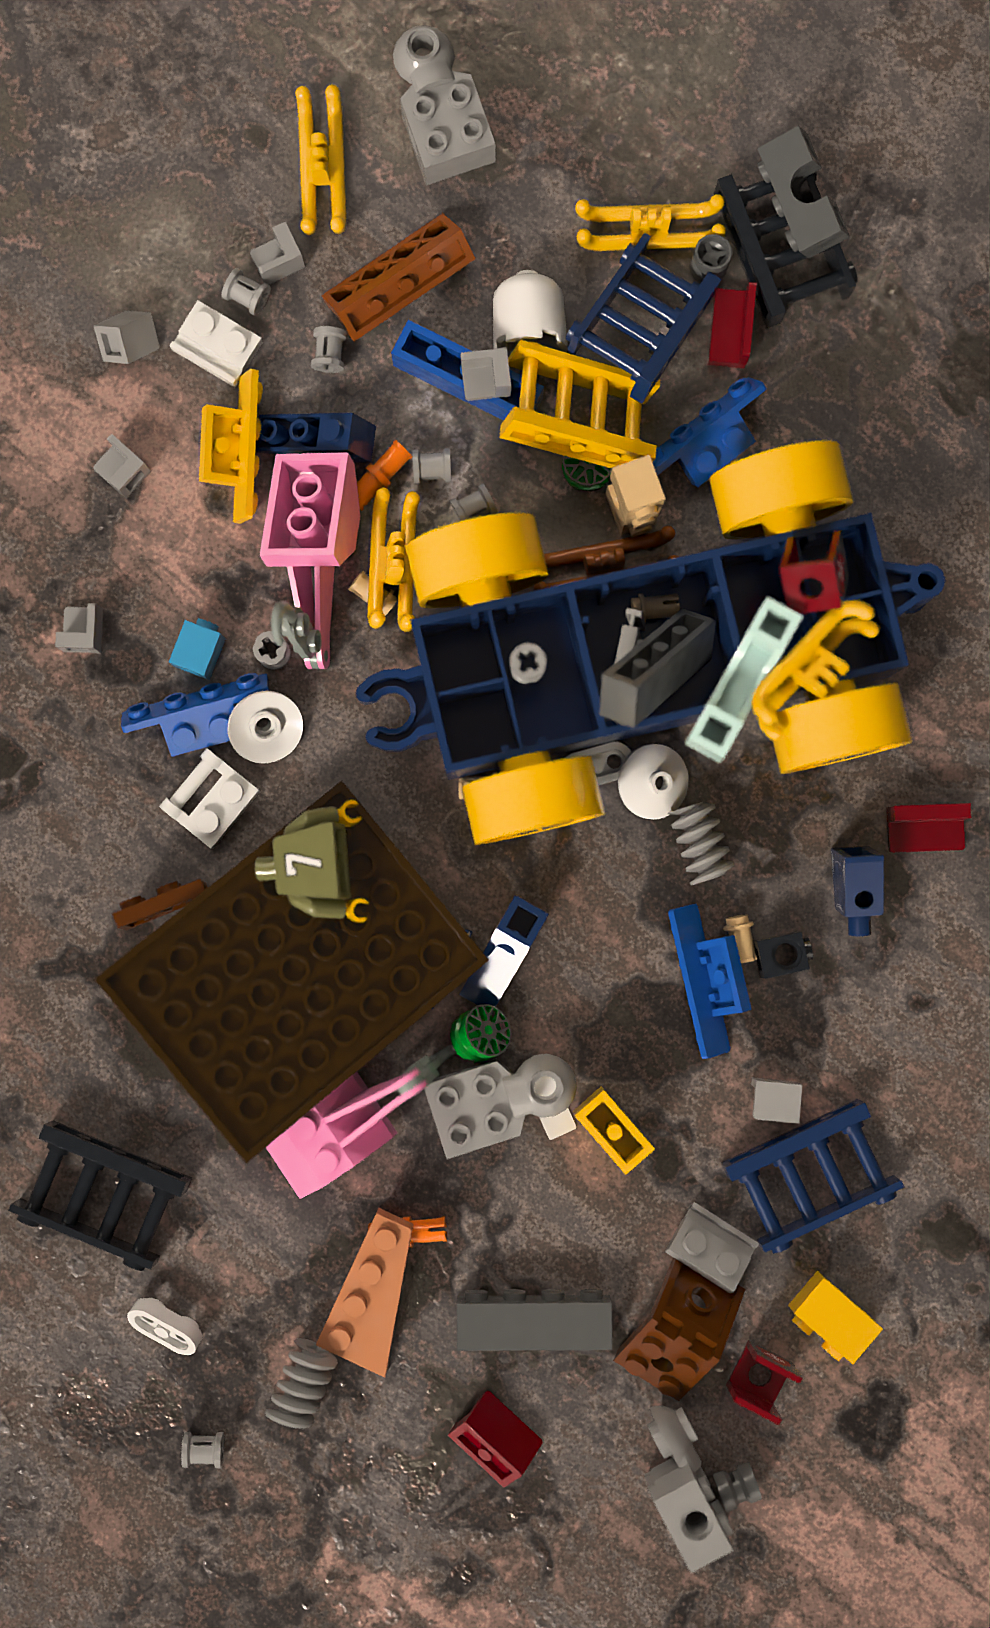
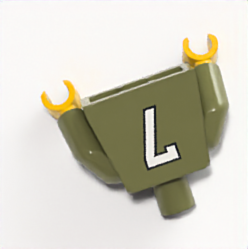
M349 800L339 809L332 806L303 812L285 827L282 836L274 838V856L256 859L255 872L258 880H276L278 894L288 895L291 905L313 917L342 919L346 915L355 922L366 921L368 918L356 917L353 912L356 904H369V902L361 898L351 899L345 826L352 827L362 819V817L350 819L345 814L346 808L356 807L358 803L355 800ZM344 899H351V900L348 901V903H346Z

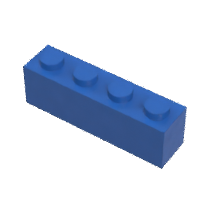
M408 320L391 352L394 367L502 420L507 417L514 406L519 407L522 375L510 369L511 396L467 401L464 393L461 353L471 352V350ZM536 383L534 405L536 412L543 400L544 386Z

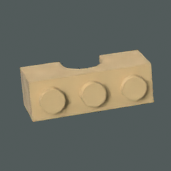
M650 455L613 467L611 470L610 479L612 484L607 486L605 495L620 536L630 533L631 537H635L651 531V525L656 523L665 501V496Z

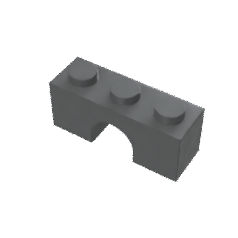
M799 125L757 148L762 161L757 163L759 171L767 184L772 183L776 195L771 197L772 203L780 218L785 216L790 229L785 231L794 252L799 250L800 253L811 258L850 237L836 202L829 196H825L812 203H803L801 200L800 190L804 180L812 173L822 169L809 135Z

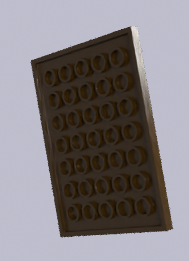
M342 780L303 812L332 806L339 809L349 800H355L358 803L356 807L346 808L345 814L350 819H356L357 817H362V819L352 827L345 826L351 899L361 898L369 902V904H356L353 912L356 917L368 918L366 921L355 922L346 915L342 919L313 917L291 905L288 895L278 894L276 880H258L255 872L256 859L274 856L273 840L284 834L285 827L293 821L291 820L94 979L245 1164L251 1161L489 961ZM344 899V900H345L346 903H348V901H350L351 899Z

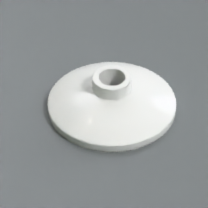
M260 691L243 698L234 707L228 720V736L233 748L243 758L256 763H271L286 757L298 745L303 732V719L297 705L289 697L275 691ZM268 718L269 723L265 727H258V720Z
M647 744L635 749L627 756L620 768L618 776L620 797L632 813L642 818L661 819L669 816V812L677 810L682 804L688 790V771L683 759L676 751L664 745ZM658 776L663 778V784L660 789H657L655 785Z

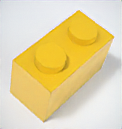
M602 1086L573 1110L574 1116L625 1175L655 1150L649 1140Z
M818 1271L788 1305L795 1314L792 1321L807 1335L810 1336L815 1331L825 1341L821 1346L837 1361H840L844 1356L850 1363L854 1364L883 1330L872 1317Z

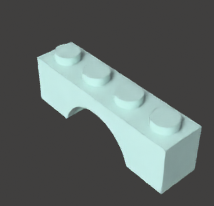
M768 597L765 599L688 737L686 745L719 763L724 759L752 707L753 692L773 670L801 621L802 615Z

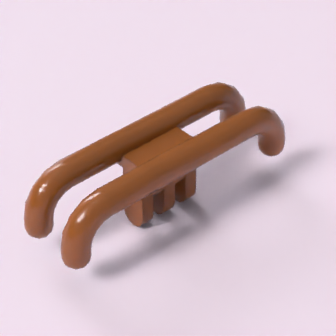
M664 526L656 532L545 553L544 558L547 568L583 561L586 576L551 583L541 581L533 586V591L639 567L623 568L625 564L624 553L666 544L674 538L675 529L672 526ZM671 555L665 560L678 558L679 556Z

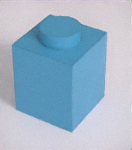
M200 618L197 619L196 624L185 620L169 663L178 669L210 680L226 638L217 632L219 626Z

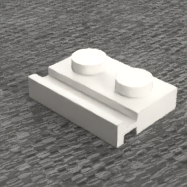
M197 300L179 329L177 338L174 342H171L170 347L174 352L236 387L238 379L246 371L263 341L261 337Z

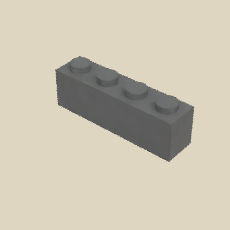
M683 608L680 609L602 674L600 715L612 719L620 725L635 728L712 659L716 620Z
M511 1289L503 1291V1296H488V1291L486 1290L465 1291V1296H457V1351L612 1350V1302L610 1295H603V1291L600 1289L580 1290V1295H565L564 1290L560 1289L542 1290L541 1295H526L525 1290Z

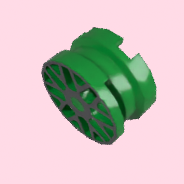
M563 455L561 469L564 479L571 487L578 491L592 492L601 489L608 483L612 468Z
M489 1004L478 1005L457 1016L451 1025L450 1031L451 1043L456 1053L462 1059L472 1060L473 1063H483L506 1051L512 1034L510 1023L505 1014L497 1007ZM504 1023L506 1028L501 1030L499 1024Z

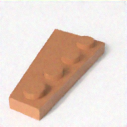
M378 1208L316 1343V1346L383 1377L386 1376L413 1223Z

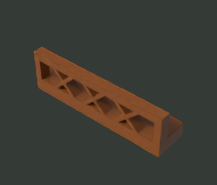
M442 213L321 295V297L338 317L349 338L355 342L476 258L462 229ZM445 229V231H443L441 234H439V235L436 236V237H433V236L436 235L438 232H440L441 230ZM411 253V254L408 255L407 257L402 258V257L405 256L406 254ZM379 273H382V274H380L379 276H377L376 278L371 279V278L374 277L375 275H377V274H379ZM347 294H351L341 302L337 303V301L342 299Z

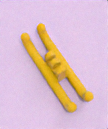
M333 84L329 85L325 90L328 113V146L324 133H314L310 90L306 86H299L295 94L299 122L301 230L306 235L315 233L317 227L316 186L330 185L332 215L330 226L334 233L341 234L346 229V195L340 90Z
M716 194L709 201L702 203L599 207L590 206L586 199H581L575 206L576 213L580 218L591 222L630 221L631 235H591L588 229L583 228L577 233V242L581 247L592 251L625 250L630 243L636 245L643 234L646 233L651 236L646 249L695 248L698 241L706 235L716 234L724 237L726 234L725 227L718 223L712 229L704 232L668 233L671 220L697 219L712 216L720 212L725 201L721 195Z
M380 488L375 495L371 522L368 623L374 629L382 627L385 622V614L383 613L384 584L399 585L398 626L402 631L409 632L412 630L411 619H415L413 616L414 581L406 546L415 539L420 495L415 491H410L406 495L402 511L401 532L391 533L387 546H385L387 511L391 495L387 488Z
M847 600L843 602L841 609L828 610L757 686L753 692L751 703L754 714L758 717L761 730L770 739L779 740L782 738L783 728L775 722L777 719L776 712L800 686L822 699L828 691L819 681L821 680L830 687H833L839 681L837 676L829 670L832 669L842 676L849 670L848 665L832 654L847 636L860 633L872 638L878 635V625L870 620L874 616V609L869 604L858 600ZM848 616L858 617V618H850V619H847V620H844V621L840 622L843 618L848 617Z

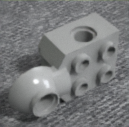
M421 25L414 26L401 35L395 44L393 60L394 67L399 75L412 84L400 98L402 118L427 186L496 162V143L471 74L451 70L455 57L453 45L448 37L435 27ZM420 48H427L432 51L426 56H420L415 53Z
M539 1054L525 1060L514 1074L500 1060L495 1058L436 1077L424 1090L446 1159H450L520 1136L525 1115L531 1114L544 1118L562 1113L573 1102L577 1084L573 1070L562 1058L551 1054ZM543 1076L551 1077L556 1082V1089L550 1096H540L534 1090L535 1082Z
M651 1406L649 1409L654 1421L647 1424L648 1429L663 1458L665 1459L671 1455L673 1457L644 1474L648 1484L647 1487L690 1572L693 1573L733 1551L728 1537L733 1535L734 1532L720 1501L717 1499L711 1502V1500L715 1499V1496L701 1467L702 1461L692 1444L698 1440V1437L682 1407L673 1410L665 1406Z

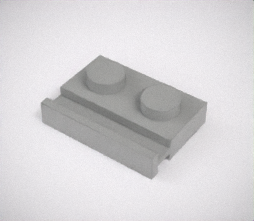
M626 609L625 614L629 626L623 625L615 663L643 641L639 630L645 631L646 624L641 610Z
M693 1202L687 1209L685 1217L681 1220L665 1252L726 1292L732 1293L735 1291L759 1243Z

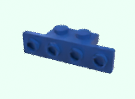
M750 377L737 380L728 388L727 394L718 401L706 404L699 411V416L689 424H683L674 429L670 434V438L661 446L656 447V459L652 463L657 476L675 461H678L691 484L699 487L716 471L726 466L754 444L756 440L739 411L767 389L764 383Z
M248 673L231 683L223 685L211 683L194 693L186 695L184 693H174L165 697L163 701L149 705L145 702L134 704L122 713L121 728L123 733L160 724L171 757L230 741L228 736V720L236 706L235 703L240 702L250 694L270 691L268 676L266 673L260 675Z
M697 904L671 909L668 911L671 931L693 1019L696 1040L701 1058H712L731 1050L723 1015L752 1010L735 935L706 940Z

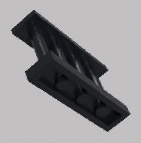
M816 172L809 175L801 186L800 195L804 203H812L821 199L815 183L817 180ZM730 174L717 180L714 195L719 194L724 198V206L720 211L748 282H757L755 300L766 328L781 324L788 304L837 286L842 300L850 298L856 287L857 273L853 263L846 261L840 243L822 251L831 270L830 273L785 290L781 287H776L772 277L774 270L808 257L800 253L799 250L794 252L792 248L771 256L768 253L763 254L759 244L761 236L789 225L785 216L780 218L778 214L757 222L755 219L750 220L745 207H747V202L775 192L772 183L767 184L762 180L746 187H742V185L736 186L733 175Z
M54 1120L44 1124L38 1139L48 1143L47 1148L49 1152L29 1200L27 1201L22 1198L11 1203L8 1211L17 1214V1220L23 1224L32 1227H38L41 1224L124 1259L123 1264L132 1269L144 1271L147 1268L151 1270L158 1263L160 1255L148 1250L169 1199H174L175 1195L178 1197L183 1196L189 1188L192 1177ZM72 1152L83 1157L82 1163L85 1165L65 1213L61 1215L44 1208L43 1204L63 1156ZM106 1166L118 1171L117 1177L120 1180L101 1226L97 1230L78 1222V1219L98 1171L103 1170ZM142 1181L154 1186L152 1191L155 1195L134 1244L114 1237L113 1234L134 1184L138 1185Z

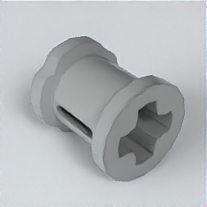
M235 268L226 279L221 296L227 301L233 299L249 308L250 314L256 316L264 308L271 287L266 283L260 285L244 276L243 270Z
M333 326L315 327L313 336L317 338L315 358L311 360V368L327 373L344 371L345 364L341 361L342 343L347 339V332L344 329Z
M444 448L443 452L420 453L419 450H412L414 484H420L421 480L444 479L446 483L452 482L450 448Z
M484 484L478 486V491L459 501L455 498L450 501L460 522L483 517L488 514H498L495 503Z
M272 631L263 632L256 637L255 644L253 645L254 656L264 667L277 670L288 663L291 651L285 640L281 647L278 646L273 638ZM269 643L279 647L276 650L278 656L273 659L268 654H265L268 652L266 645Z
M525 643L518 646L512 652L510 667L512 669V676L518 682L523 684L537 682L543 676L546 657L539 646ZM530 655L535 657L534 666L537 670L529 668L525 673L520 670L521 662L518 659L521 657L527 660Z
M191 1431L184 1432L181 1452L182 1468H189L190 1464H214L215 1468H222L224 1432H217L215 1436H193Z

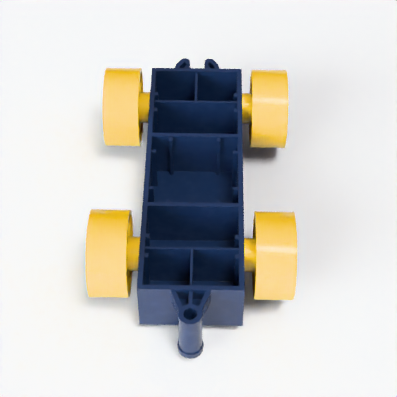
M812 441L788 445L741 459L711 475L709 481L723 537L726 539H747L765 536L764 538L512 596V593L536 585L548 577V570L534 515L528 513L488 515L443 526L413 539L407 544L406 551L419 605L423 608L461 606V608L411 619L421 665L407 670L399 668L382 670L367 677L357 688L356 697L364 705L374 704L388 694L403 696L410 705V716L403 726L394 729L383 726L369 729L366 733L368 744L384 752H403L417 746L423 740L438 738L448 780L499 768L500 774L462 786L475 845L526 836L605 815V810L592 756L574 757L552 762L550 756L696 723L765 599L768 597L787 607L780 565L788 537L795 536L800 563L826 560L829 556L834 531H841L849 573L844 601L858 600L869 604L874 609V616L870 620L878 625L879 633L872 638L860 633L851 634L832 652L833 655L848 665L849 670L843 676L832 669L829 670L837 676L839 681L833 687L828 686L821 680L819 681L828 691L822 699L800 686L787 701L805 697L806 703L776 712L777 719L775 722L783 728L782 738L773 740L780 773L786 774L830 765L912 743L899 684H886L859 690L856 689V685L889 678L909 666L897 617L904 612L905 614H914L920 611L926 603L943 590L945 576L937 565L931 563L912 566L883 561L871 513L816 525L815 522L838 514L853 504L839 443L835 441ZM813 577L802 580L801 591L804 594L816 596L823 591V584L820 580ZM640 593H643L644 597L677 593L679 601L676 603L680 604V609L683 608L716 620L712 659L635 728L620 725L612 719L601 716L602 674L615 664L623 625L629 626L625 613L627 608H631V598H638ZM828 610L798 613L803 617L774 668ZM848 616V617L843 618L840 622H842V621H844V620H847V619H850V618H858V617ZM670 618L646 620L645 631L639 630L641 639L647 638ZM525 643L539 646L546 657L543 676L537 682H530L528 684L518 682L512 676V669L510 667L512 652L518 646ZM531 655L527 660L520 657L518 659L521 662L520 670L524 673L529 668L536 671L537 668L534 666L536 658Z

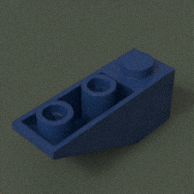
M354 413L259 415L261 432L259 439L256 441L255 452L276 455L348 452L354 463H372L376 425Z
M515 895L483 951L489 961L467 979L459 995L476 1005L489 1004L496 1007L549 914Z

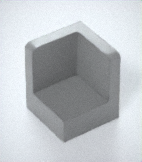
M286 221L272 227L275 239L250 251V255L263 282L268 285L305 268L302 254Z
M123 311L93 325L103 362L130 364L159 349L151 312Z
M507 347L461 353L464 393L467 401L511 396Z
M111 434L107 440L112 446L93 466V469L127 499L151 471L138 456Z
M88 603L87 607H66L64 609L63 632H56L55 647L63 652L101 653L103 608L96 603Z
M752 1077L751 1085L755 1087L752 1115L755 1119L799 1123L802 1084L796 1081Z

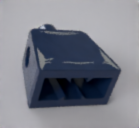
M870 846L831 848L835 908L844 917H848L849 936L871 935V916L883 915L884 855ZM862 891L861 896L855 900L856 895Z

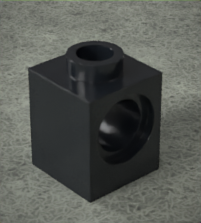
M795 931L753 940L755 953L758 958L756 963L760 978L767 979L810 969L808 961L813 960L812 946L808 937L803 938L802 932ZM783 943L788 944L793 950V958L786 965H781L775 957L777 947Z

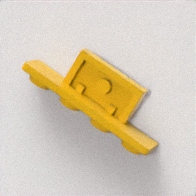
M249 369L239 378L238 409L208 404L202 407L199 482L234 486L233 522L240 524L252 518L258 505V496L254 492V478L259 471V457L255 455L256 441L259 439L261 432V421L257 418V404L261 401L263 386L258 381L259 371L256 369Z

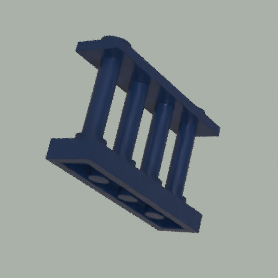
M646 233L643 234L636 245L630 243L619 261L622 264L620 269L584 320L576 319L565 338L570 342L566 353L575 355L583 345L631 374L630 379L635 381V385L630 397L643 404L711 302L721 281V278L708 272L701 284L695 281L691 284L646 257L644 253L651 238ZM636 268L684 297L683 302L686 303V306L683 310L679 307L673 309L627 281ZM617 294H620L667 323L666 327L670 330L666 335L662 333L656 335L610 307V304ZM601 319L649 348L648 353L652 356L648 362L643 358L638 361L591 331Z
M856 1099L721 1162L727 1177L732 1182L738 1179L740 1183L745 1184L768 1233L757 1239L759 1246L765 1253L770 1250L773 1254L782 1252L793 1245V1239L874 1201L876 1205L891 1201L897 1196L896 1191L904 1188L902 1180L896 1176L884 1177L862 1130L864 1126L863 1120L871 1117L865 1102ZM840 1131L844 1135L848 1134L871 1183L870 1186L853 1194H850L827 1145L830 1142L828 1137ZM805 1147L809 1151L813 1150L836 1199V1202L817 1211L792 1161L795 1159L793 1153ZM773 1163L774 1167H779L802 1218L781 1227L758 1178L761 1174L759 1169Z

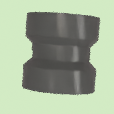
M710 234L698 241L690 265L691 274L696 281L701 283L708 272L721 278V280L724 278L732 256V249L728 240L720 235Z
M749 1461L737 1465L736 1470L730 1473L722 1470L713 1474L726 1513L737 1509L739 1503L745 1501L754 1503L763 1500Z

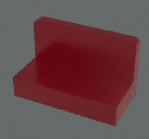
M749 282L745 291L717 288L713 299L708 365L745 368L751 353L757 282Z
M971 803L901 805L886 808L889 852L954 851L965 848L964 820L971 818Z
M490 1391L484 1392L470 1413L458 1421L448 1433V1436L502 1487H506L524 1474L543 1444L542 1439Z

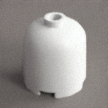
M533 270L520 271L516 275L504 280L494 292L493 349L507 347V355L509 357L518 342L524 340L538 342L542 346L567 352L568 343L565 339L567 331L562 290L556 282Z

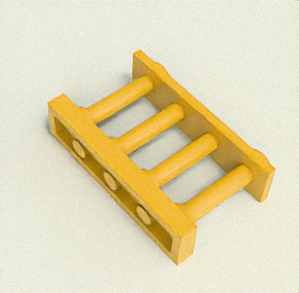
M524 340L518 342L508 357V363L510 367L522 370L519 407L514 406L502 422L499 438L608 468H613L650 455L652 462L656 459V445L642 442L640 439L642 404L630 397L635 385V381L630 379L631 374L618 367L542 346L538 342ZM537 374L558 380L555 417L537 413L534 410ZM661 380L657 381L643 402L644 405L658 390ZM572 385L593 390L590 427L574 423L570 420ZM607 394L627 400L625 436L613 434L605 430Z

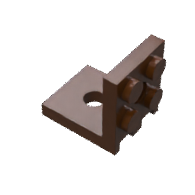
M201 878L183 886L178 881H174L155 889L157 892L155 897L146 900L145 897L142 898L140 895L119 903L121 910L112 913L119 929L129 930L183 908L208 887Z
M673 1257L650 1315L619 1347L613 1361L624 1367L630 1374L638 1376L658 1388L662 1394L680 1401L720 1361L746 1289L737 1285L734 1292L728 1293ZM691 1294L699 1296L704 1301L706 1308L697 1306Z

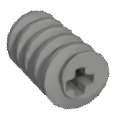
M700 802L668 813L669 815H680V818L671 824L672 828L684 829L685 831L676 839L677 843L689 844V847L681 853V857L694 859L685 868L686 872H695L699 875L690 882V885L723 876L734 866L733 861L721 860L730 851L729 846H717L716 844L725 837L724 832L712 831V828L720 823V818L707 816L709 812L716 808L715 803Z
M297 1338L294 1342L302 1348V1351H290L288 1354L289 1358L297 1364L296 1366L285 1365L282 1369L285 1374L291 1377L290 1381H277V1387L285 1393L284 1395L273 1394L271 1396V1401L278 1405L279 1408H268L265 1414L271 1420L284 1426L308 1428L314 1423L312 1413H316L320 1408L318 1399L322 1398L326 1393L324 1384H328L331 1381L332 1374L329 1370L334 1369L338 1361L333 1353L316 1346V1342Z

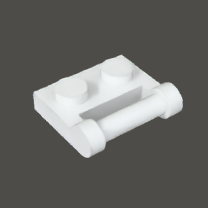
M206 748L200 756L202 758L201 762L170 799L165 798L159 807L209 848L214 849L259 794L260 790ZM213 769L217 770L222 774L221 778L194 811L188 815L181 808Z

